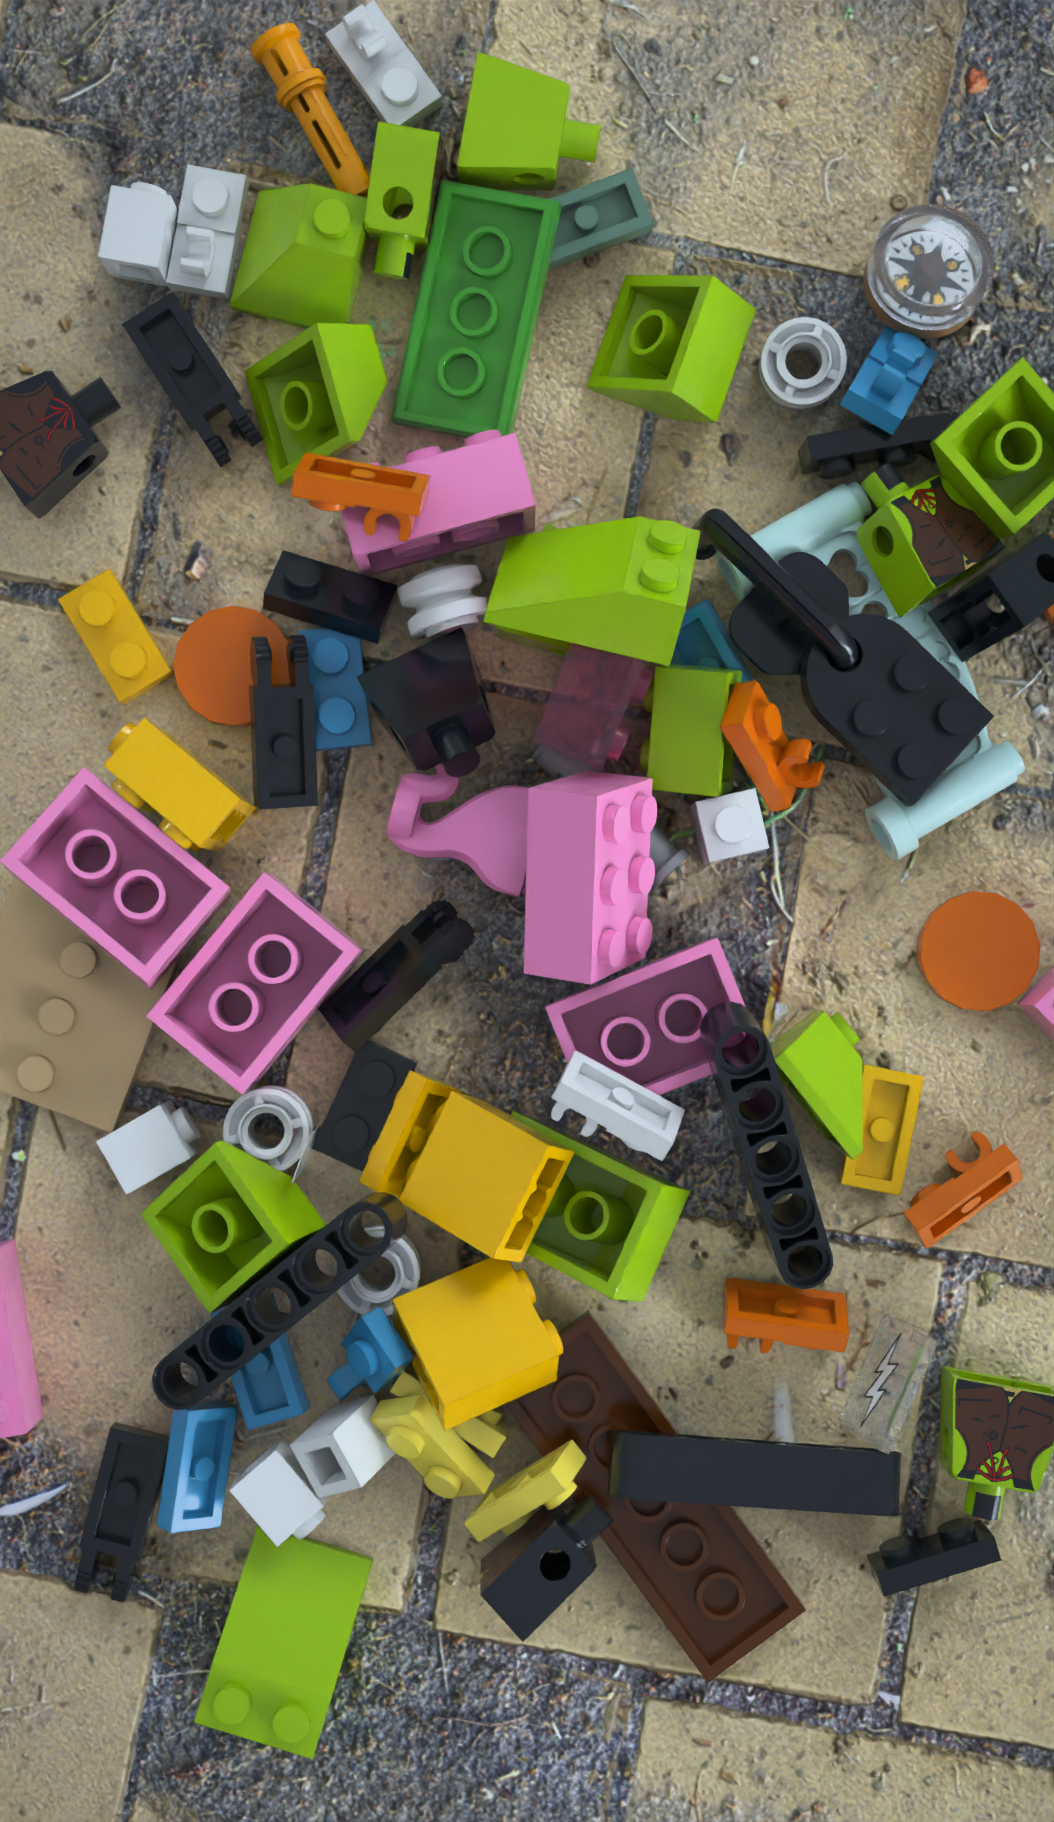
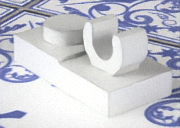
M374 0L366 6L361 4L342 17L340 24L325 33L327 44L382 122L413 127L443 106L442 95Z
M187 164L166 279L169 289L228 300L249 189V181L246 175Z
M576 1050L565 1066L551 1097L556 1100L551 1112V1118L558 1122L564 1111L571 1108L586 1117L580 1132L581 1135L585 1137L592 1135L597 1125L600 1124L607 1128V1132L620 1138L628 1147L646 1152L663 1161L674 1143L685 1109Z

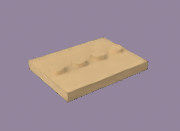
M14 878L0 915V1092L110 1133L117 1130L156 1024L148 1019L146 1015L171 986L182 955L150 990Z

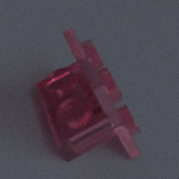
M571 643L532 741L588 763L589 766L598 770H602L606 758L618 762L631 731L630 726L622 724L621 721L629 701L641 705L655 669L645 666V660Z

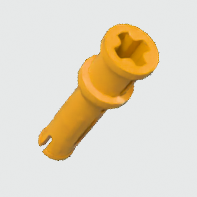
M288 22L269 29L253 43L250 48V54L257 64L264 65L278 90L275 98L279 106L287 112H294L336 189L367 198L370 175L324 94L327 88L326 77L320 68H313L299 43L301 33L295 23Z

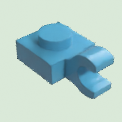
M381 1307L361 1316L341 1342L346 1350L348 1362L332 1373L327 1379V1383L340 1402L345 1400L361 1384L364 1388L370 1386L375 1394L393 1384L414 1359L413 1354Z

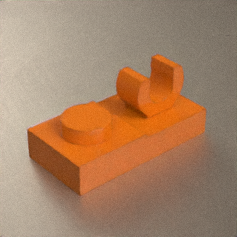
M306 452L294 470L291 497L308 499L309 505L324 511H342L346 507L355 508L356 505L369 507L363 522L366 535H374L378 527L380 515L391 514L400 523L398 540L406 542L414 527L415 516H420L427 500L431 475Z
M757 680L736 683L725 710L720 729L771 812L788 810L791 807L796 788L808 789L818 786L825 766L823 762L806 763L813 744L809 739L804 738L788 740L782 729L778 708L769 702Z
M975 1131L971 1134V1138L975 1147L980 1151L978 1159L966 1163L961 1161L952 1150L945 1153L949 1167L957 1178L954 1179L952 1177L941 1186L938 1183H933L923 1188L911 1200V1207L903 1213L912 1232L925 1249L931 1247L1023 1179L1018 1159L1004 1143L993 1151L987 1137Z
M726 1277L723 1290V1333L727 1334L728 1348L736 1349L738 1338L744 1336L758 1338L761 1353H768L772 1348L773 1341L784 1342L785 1345L799 1346L812 1350L821 1349L845 1353L849 1338L846 1295L844 1293L798 1289L792 1286Z

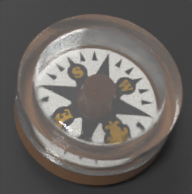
M925 204L910 207L893 216L881 229L864 269L863 284L867 301L877 317L897 332H908L920 339H933L949 335L963 327L978 308L993 278L994 255L985 233L965 214L942 205Z

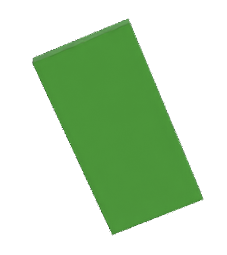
M441 180L391 421L394 424L465 439L488 430H500L502 436L513 433L562 208L559 201Z

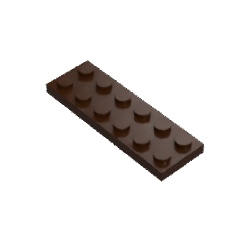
M588 1310L558 1332L563 1345V1354L559 1355L557 1381L504 1405L542 1457L571 1439L586 1456L587 1460L573 1479L577 1488L571 1494L572 1498L578 1504L591 1493L609 1512L614 1522L600 1534L601 1538L707 1683H709L805 1612L806 1609L801 1599L733 1506L636 1500L607 1495L612 1430L679 1433Z

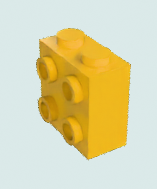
M143 718L137 726L133 722L125 725L108 746L107 750L112 755L103 766L117 777L110 786L138 810L143 808L150 814L154 810L160 813L164 819L158 827L185 850L190 848L197 853L201 848L219 853L256 809L249 800L171 734L146 718Z
M451 1091L448 1100L439 1107L434 1115L432 1132L421 1155L412 1162L406 1173V1186L399 1200L408 1208L489 1257L522 1262L575 1151L482 1099Z
M490 1257L392 1299L393 1326L414 1356L411 1364L444 1431L557 1381L559 1355L563 1354L560 1336L549 1319L541 1321L533 1306V1303L536 1302V1297L527 1274L523 1269L514 1271L510 1261Z

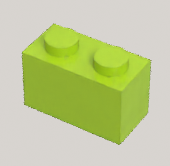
M682 664L655 666V676L649 678L645 690V708L648 713H652L650 737L644 739L640 755L642 772L647 773V778H653L652 790L718 797L733 791L736 754L720 729V725L734 685L741 683L743 670Z

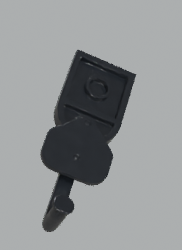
M717 508L705 512L691 528L701 531L696 553L697 560H705L716 554L714 547H716L755 585L735 607L729 619V635L735 647L766 675H800L803 698L816 720L906 807L914 805L994 717L902 626L886 617L874 614L849 616V594L846 585L814 555L805 552H795L776 562L725 511ZM853 666V668L851 669V671H849V672H844V671L848 670L849 668H851V667Z

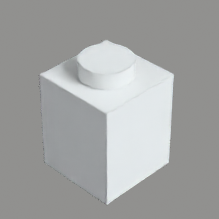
M143 182L132 183L130 188L111 185L98 258L110 277L168 287L166 279L177 226L178 209L172 196L167 195V192L162 188Z
M756 788L697 801L690 806L703 865L761 852L769 848Z
M171 1100L101 1138L96 1143L127 1195L198 1154L200 1150L194 1141L200 1138V1133L188 1111L184 1107L176 1110Z
M374 1395L332 1406L290 1444L318 1498L362 1488L396 1454L387 1445L386 1437L369 1420L378 1405Z
M284 1436L241 1471L229 1490L277 1547L292 1534L298 1541L303 1539L326 1516L321 1509L325 1506L327 1497L318 1498L292 1451L290 1443Z

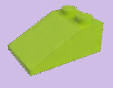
M638 516L508 537L486 608L484 622L670 666L687 606L701 531L683 527L681 524L670 520L657 521Z
M512 1110L510 1116L575 1151L526 1254L611 1299L642 1302L687 1201L690 1190L639 1165Z
M257 1525L194 1723L313 1759L373 1557L308 1537L298 1541L293 1534L277 1547L261 1527Z

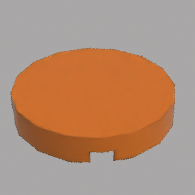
M238 606L210 610L190 623L177 643L173 663L177 688L190 708L213 724L232 727L249 726V685H253L250 668V641L252 637L266 636L268 638L272 653L271 684L291 683L286 656L288 640L278 625L257 610Z
M971 891L947 899L929 913L918 934L916 958L921 973L924 974L926 982L938 998L959 1009L989 1011L1012 1003L1028 989L1039 967L1040 942L1033 921L1017 903L997 893Z

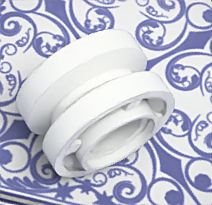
M800 317L784 322L770 334L760 356L758 373L765 393L773 402L789 410L804 411L820 406L833 395L843 379L847 364L845 346L839 334L830 325L819 319ZM796 350L808 351L817 360L818 373L809 379H797L788 372L785 363L786 357Z
M451 564L437 567L414 576L409 582L397 589L401 606L416 610V614L407 621L412 639L427 638L428 640H435L460 627L466 632L480 624L479 622L484 620L489 600L487 597L475 596L473 593L483 582L477 565Z
M279 1085L261 1086L242 1095L230 1107L223 1125L225 1142L280 1171L289 1168L300 1159L307 1137L314 1131L313 1116L305 1100L293 1090ZM271 1113L282 1121L284 1137L281 1143L268 1145L258 1139L255 1134L254 1124L259 1114Z
M384 1224L364 1227L365 1232L371 1237L377 1239L384 1237ZM407 1233L381 1255L387 1258L394 1266L395 1277L393 1280L386 1284H375L365 1277L362 1270L337 1290L341 1299L352 1310L365 1315L381 1307L386 1316L393 1314L392 1299L418 1288L422 1274V1258L416 1243ZM335 1262L334 1276H336L338 1271L337 1262Z

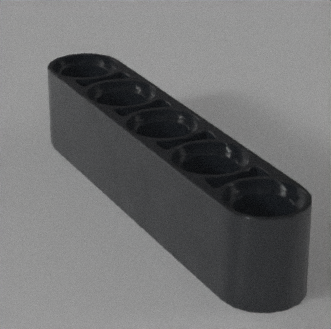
M731 1001L719 1003L710 1008L704 1015L700 1025V1034L762 1236L784 1281L793 1288H814L823 1283L830 1275L833 1268V1255L772 1049L766 1035L749 1009L740 1003ZM746 1033L745 1038L739 1044L733 1047H723L724 1042L733 1034ZM762 1088L756 1097L745 1101L740 1100L745 1092L750 1089ZM777 1141L776 1145L769 1151L757 1153L763 1145L768 1142ZM792 1194L783 1203L774 1204L780 1197ZM806 1246L802 1251L791 1254L795 1249Z
M373 1192L344 1210L159 1362L152 1376L153 1390L157 1398L165 1406L175 1410L188 1409L204 1399L397 1243L405 1234L408 1224L407 1211L402 1202L392 1194ZM363 1211L376 1213L382 1219L385 1227L383 1238L377 1239L365 1232L361 1219ZM317 1249L328 1251L334 1256L338 1269L336 1276L327 1275L319 1269L315 1256ZM271 1287L281 1289L287 1294L291 1306L290 1313L281 1312L273 1305L270 1298ZM226 1325L235 1327L241 1333L244 1339L243 1350L233 1347L228 1342L225 1335ZM181 1362L190 1365L195 1370L198 1376V1386L189 1384L181 1374Z
M612 1430L607 1495L649 1501L898 1516L901 1452L863 1447Z

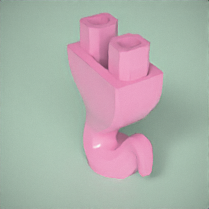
M442 763L433 767L437 771L436 775L431 776L416 772L402 775L386 831V836L389 837L392 843L404 852L421 858H453L461 860L469 865L480 880L494 891L519 899L521 894L526 895L528 787L506 785L487 790L466 801L444 817L428 823L421 818L423 804L438 803L449 799L458 787L459 777L449 776Z

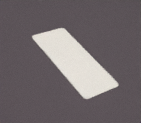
M320 1126L308 1135L291 1183L305 1170Z

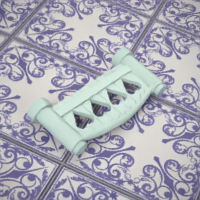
M852 482L849 485L842 483L750 535L776 562L788 554L805 552L814 555L827 566L834 553L846 552L850 554L855 562L854 572L866 579L868 588L866 594L862 597H849V616L860 614L864 605L869 603L881 606L886 618L896 622L908 631L979 701L965 661L961 662L928 615V612L935 608L932 601L926 602L901 618L894 610L856 539L857 530L863 525L864 517L872 513L870 500L864 489L857 482ZM714 547L716 554L713 557L723 580L731 592L742 601L755 585ZM852 666L851 668H849L848 670L844 671V672H849V671H851V669L853 668V666ZM985 726L912 806L906 807L872 774L885 798L865 809L868 826L884 852L892 860L897 861L918 849V839L1015 783L1017 776L1025 771L1023 760L1010 742L1004 741L999 745L992 743L988 737L987 726Z

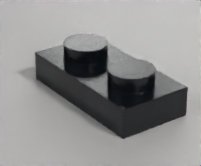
M283 550L265 589L263 609L378 644L395 603L398 585Z
M368 1040L355 1053L312 1149L363 1171L368 1162L370 1150L377 1142L392 1110L397 1092L403 1086L409 1071H414L418 1062L374 1041Z
M957 1518L941 1524L937 1528L938 1533L916 1540L912 1536H899L889 1539L879 1546L880 1551L867 1554L866 1556L873 1578L885 1597L1001 1561L994 1535L981 1519L973 1522L970 1518Z

